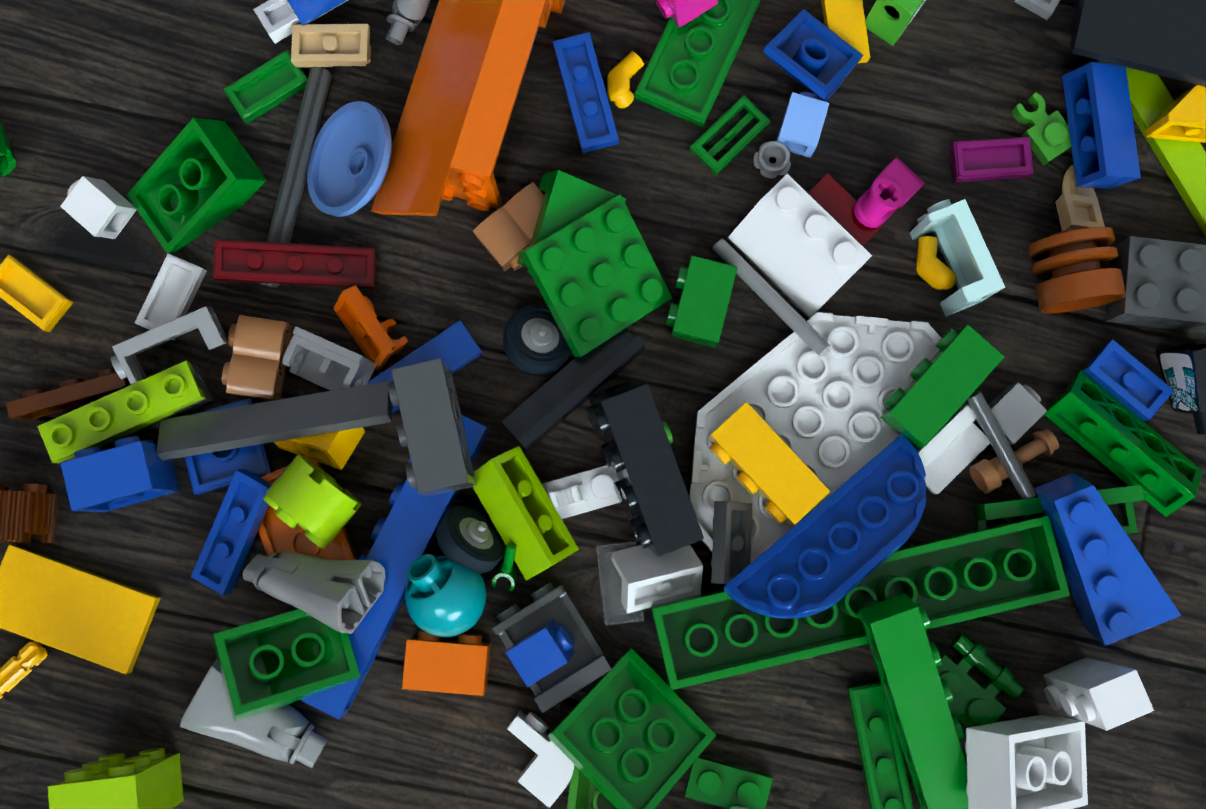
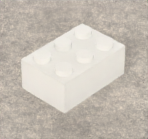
M1037 715L966 728V792L968 796V809H1074L1088 805L1085 722L1048 715Z

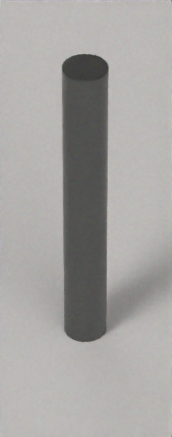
M980 390L974 391L967 401L1021 499L1034 497L1036 491Z

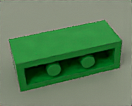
M969 325L956 332L952 328L949 329L935 345L939 349L938 353L930 361L926 357L922 359L910 372L909 376L914 380L906 389L903 390L898 387L883 403L888 409L880 418L899 435L903 433L915 449L925 447L1005 357Z

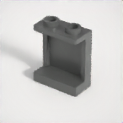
M551 582L530 595L534 602L520 610L516 603L498 614L496 617L500 623L492 628L494 633L499 635L507 650L516 641L553 618L558 626L563 625L571 634L575 653L569 662L529 686L535 695L534 700L542 713L612 670L611 663L564 586L561 584L554 589Z

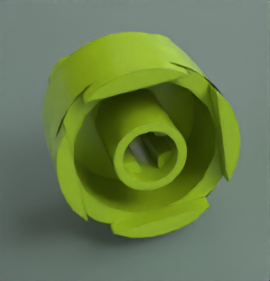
M300 454L293 459L263 497V500L276 510L274 514L292 528H295L296 525L300 526L306 531L305 536L322 549L328 543H331L362 505L347 489L342 491L343 488L335 482L336 480Z

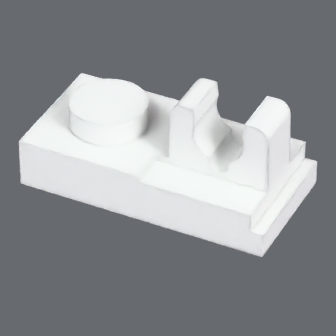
M607 465L542 484L561 519L621 503L613 482L619 479L613 468H608Z

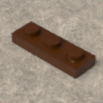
M109 368L97 372V378L83 381L82 378L68 379L59 382V388L45 392V389H33L20 393V399L7 402L6 407L9 418L28 422L82 407L132 384H130L127 377L120 379L115 369Z

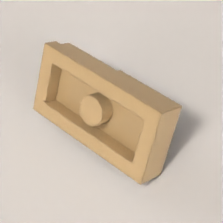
M369 24L292 25L291 62L295 67L366 66V64L371 62Z

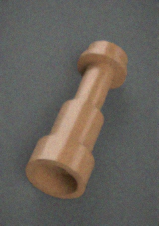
M1049 429L1034 432L1033 440L1015 450L1014 453L1023 467L1024 463L1040 454L1051 456L1059 448V443ZM998 456L989 461L983 459L969 468L972 480L984 494H988L1002 486V481L1009 477Z

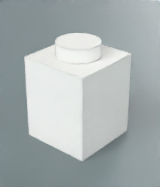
M82 176L80 180H77L70 186L67 192L68 196L60 206L94 237L116 239L137 210L136 207L106 181Z

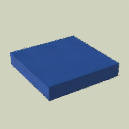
M247 398L199 413L255 404V400ZM266 443L184 457L194 495H201L230 486L236 470L245 469L258 477L273 472Z

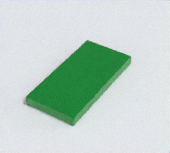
M718 0L716 6L680 28L670 17L635 91L634 98L703 128L761 0Z

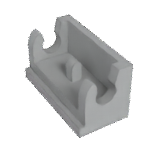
M297 326L295 327L294 335L282 360V364L290 367L289 372L330 391L368 384L377 364L362 355Z

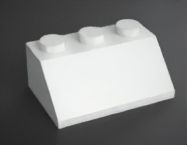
M788 174L754 206L727 238L809 319L872 256Z

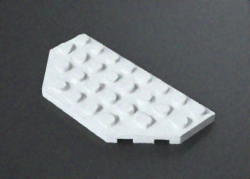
M817 312L807 322L831 345L830 349L823 356L819 357L793 332L697 412L689 498L704 536L702 541L711 552L713 550L714 501L752 503L751 563L795 525H788L785 521L780 525L767 513L764 506L768 502L757 491L752 495L740 484L736 478L740 472L730 462L724 465L709 450L713 443L708 437L747 402L831 491L805 515L807 516L900 436L880 418L888 409L883 403L898 387L905 390L914 380L909 374L922 359L926 357L930 361L938 353L939 349L935 345L941 337L928 322L891 321L886 318L849 317Z

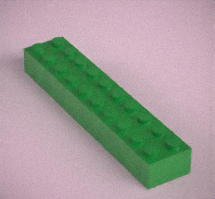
M1031 516L900 547L839 602L822 612L807 617L782 619L758 614L737 603L724 592V589L651 607V612L668 684L671 690L869 644L858 609L903 593L916 605L922 604L930 621V628L928 629L1070 596L1049 516Z

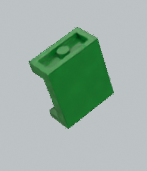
M560 170L543 174L538 189L546 193L530 245L616 194ZM519 255L517 264L527 267L521 255Z

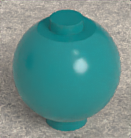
M431 554L422 555L409 566L405 604L410 618L421 630L438 637H452L466 632L476 624L484 611L487 596L481 574L450 561L445 555L436 557Z

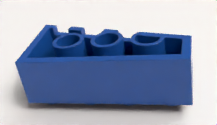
M1071 473L1035 488L1044 515L1049 516L1061 563L1083 626L1104 646H1107L1182 616L1093 484Z

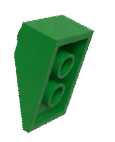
M193 117L128 192L127 196L137 208V211L167 254H174L244 206L267 180L225 121Z
M300 609L213 634V644L234 722L282 707L360 678L348 633H340Z

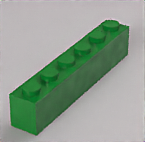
M903 593L858 609L920 808L968 809V796L966 792L967 754L966 751L962 752L959 742L964 739V733L955 715L951 716L948 704L953 702V697L947 682L943 678L940 679L937 667L942 665V661L935 644L928 640L925 629L930 628V621L922 604L916 605Z

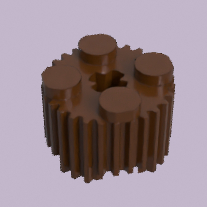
M0 483V543L31 544L32 536H42L41 542L44 543L55 542L58 495L52 494V488H48V485L22 484L21 491H11L8 486H4V483Z

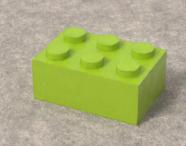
M155 748L141 751L139 756L126 759L125 753L101 756L99 761L85 763L81 769L64 772L63 780L48 786L49 809H172L184 801L180 753L165 754V748Z

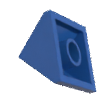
M804 9L763 50L766 59L807 91L816 94L821 98V101L825 102L829 101L863 57V54Z

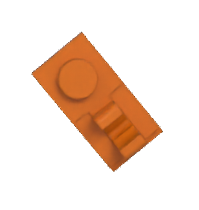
M356 285L342 291L333 309L367 359L377 364L375 368L377 371L383 368L390 356L401 351L408 340L405 336L398 340H393L388 336L387 333L394 328L396 322L393 319H388L379 323L372 302L362 295Z

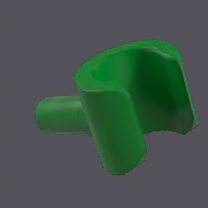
M513 542L507 543L504 561L497 568L492 579V586L495 588L499 577H506L510 580L511 586L509 591H513L517 583L518 572L513 565L517 545Z

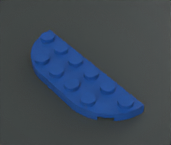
M903 433L726 584L724 592L737 603L753 612L782 619L801 618L817 614L844 598L910 538L922 517L927 500L926 473L922 460L911 442Z

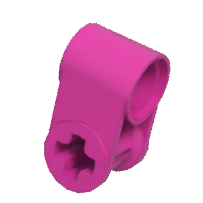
M896 157L876 177L870 188L856 201L854 214L864 226L878 228L898 208L901 209L925 182Z

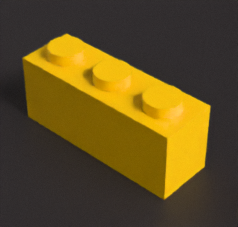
M747 402L708 437L713 443L709 447L713 455L724 465L730 462L740 472L736 477L740 484L752 495L757 491L768 502L764 509L780 525L784 521L788 525L797 524L831 492Z

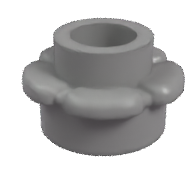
M765 142L759 147V152H756L754 155V166L760 169L762 176L774 179L777 175L783 176L789 171L791 166L789 158L791 154L788 148L780 142ZM774 157L776 162L770 163L769 158Z

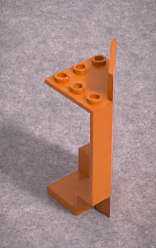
M439 0L394 137L389 169L383 184L376 193L371 212L382 215L437 216L442 199L451 201L453 197L467 200V205L481 211H489L490 207L495 209L501 208L502 200L493 174L538 28H546L551 11L562 14L566 0Z

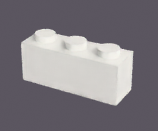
M1085 657L1043 675L1048 686L1044 688V692L1049 704L1055 711L1058 710L1059 713L1106 731L1154 711L1136 669Z

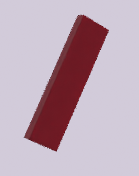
M215 239L214 281L352 287L356 285L357 288L374 289L375 248Z

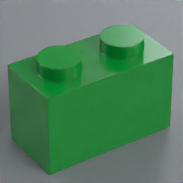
M691 256L688 267L681 265L675 287L682 289L679 304L671 303L666 325L673 327L672 338L712 348L717 347L737 272L736 266L696 256Z

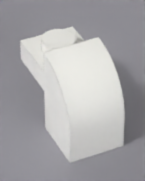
M519 711L507 729L532 749L536 755L521 772L518 782L550 808L570 782L574 763L548 737L549 734L545 731L549 727L541 718L532 712H529L526 716L523 712Z

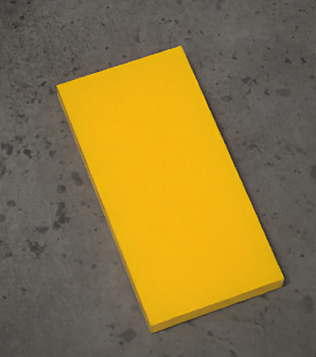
M9 544L0 565V628L126 675L132 673L161 598L16 544Z

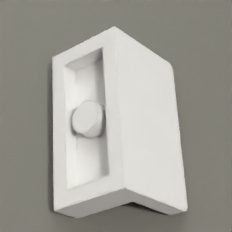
M968 405L960 407L925 447L916 449L925 469L926 487L933 494H939L990 444L987 436L973 423L977 418Z
M642 545L612 552V562L622 578L621 604L626 613L701 594L703 564L691 545L660 557L655 555L649 548L643 549Z

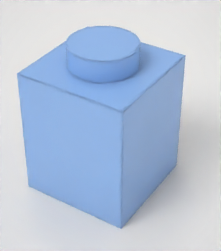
M792 92L776 141L784 144L792 153L811 158L817 147L830 103L821 101V98L810 92H801L799 94Z

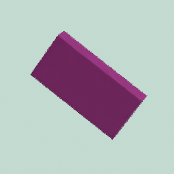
M1030 137L956 141L950 145L954 183L1028 178L1034 174Z

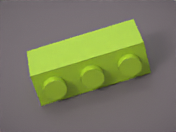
M520 446L489 460L474 471L477 486H474L473 489L505 545L509 542L517 545L514 560L526 581L579 550Z

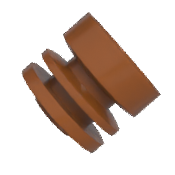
M1113 228L1069 229L1038 240L1027 247L1029 257L1040 260L1031 266L1032 273L1052 275L1051 279L1035 286L1039 312L1041 314L1083 310L1109 304L1126 297L1121 269L1101 268V264L1119 256L1116 247L1107 246L1115 241Z

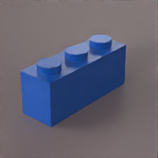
M1090 62L1063 75L1076 186L1079 188L1112 189L1140 179L1126 67L1116 64Z

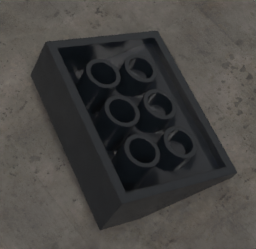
M1072 0L1071 53L1206 87V0Z

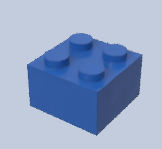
M139 436L119 439L114 442L115 448L100 451L99 447L83 449L74 453L75 459L60 463L71 511L108 512L180 492L173 460L162 461L156 455L157 444L152 439L140 441Z

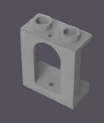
M205 306L112 346L116 355L110 357L120 379L127 377L130 384L147 378L136 357L141 352L197 328L209 350L228 343V338L213 307Z

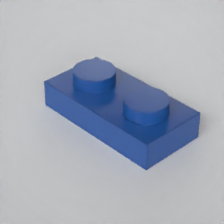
M1113 339L1107 341L1083 369L1086 374L1143 421L1150 420L1174 391Z

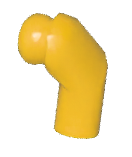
M633 51L619 62L607 76V96L610 101H614L618 108H626L633 102L634 94L629 90L630 78L644 67L642 59Z
M932 236L919 237L916 262L917 274L935 289L948 290L952 288L956 283V274L937 258L938 238Z

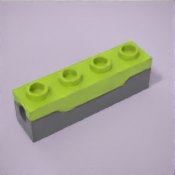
M184 361L37 427L52 463L60 464L61 462L75 459L74 453L94 447H99L100 451L115 447L114 442L119 439L143 435L159 428L160 421L163 419L186 416L215 403L216 400L202 367Z

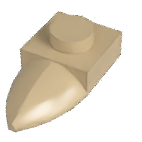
M1071 165L1063 178L1062 195L1055 202L1062 231L1075 228L1105 227L1094 188L1077 187L1074 165Z

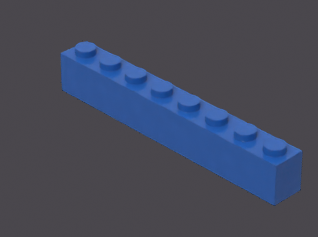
M462 415L472 464H474L490 430ZM406 479L404 484L399 482L396 485L389 499V504L393 505L387 519L380 518L370 537L375 542L369 554L363 553L358 559L374 560L381 563L385 568L386 576L383 593L353 633L348 634L360 678L303 698L301 701L338 720L348 713L405 600V590L409 580L407 577L409 566L418 557L429 553L436 539L437 525L451 509L460 490L429 497L418 494L416 487H410L408 479Z

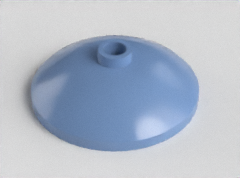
M363 101L348 103L334 112L318 133L309 157L307 185L310 197L320 211L336 217L353 214L364 207L376 195L383 184L392 156V137L388 121L377 107Z

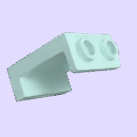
M950 199L943 200L927 209L928 213L917 219L919 224L910 232L912 240L932 233L938 238L939 248L949 269H952L956 274L958 290L940 302L946 317L981 303L1005 288L965 199L951 204Z

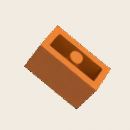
M418 630V637L412 636L406 641L402 689L483 696L487 691L491 643L482 642V635L462 633L458 635V640L442 639V637Z

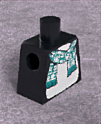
M1190 342L1156 350L1163 380L1174 390L1169 396L1172 409L1176 412L1193 414L1197 434H1206V342Z

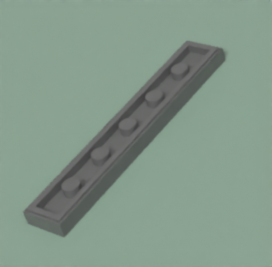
M389 381L163 419L160 421L156 455L164 461L392 422L393 405L388 391Z

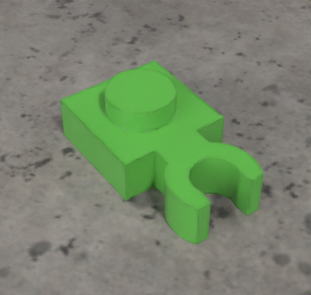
M1036 92L1028 99L1029 104L1033 107V112L1026 111L1024 106L1019 103L1012 110V114L1019 123L1027 124L1030 128L1022 137H1030L1031 149L1044 166L1070 149L1071 140L1069 125L1057 110L1048 116L1045 112V100Z

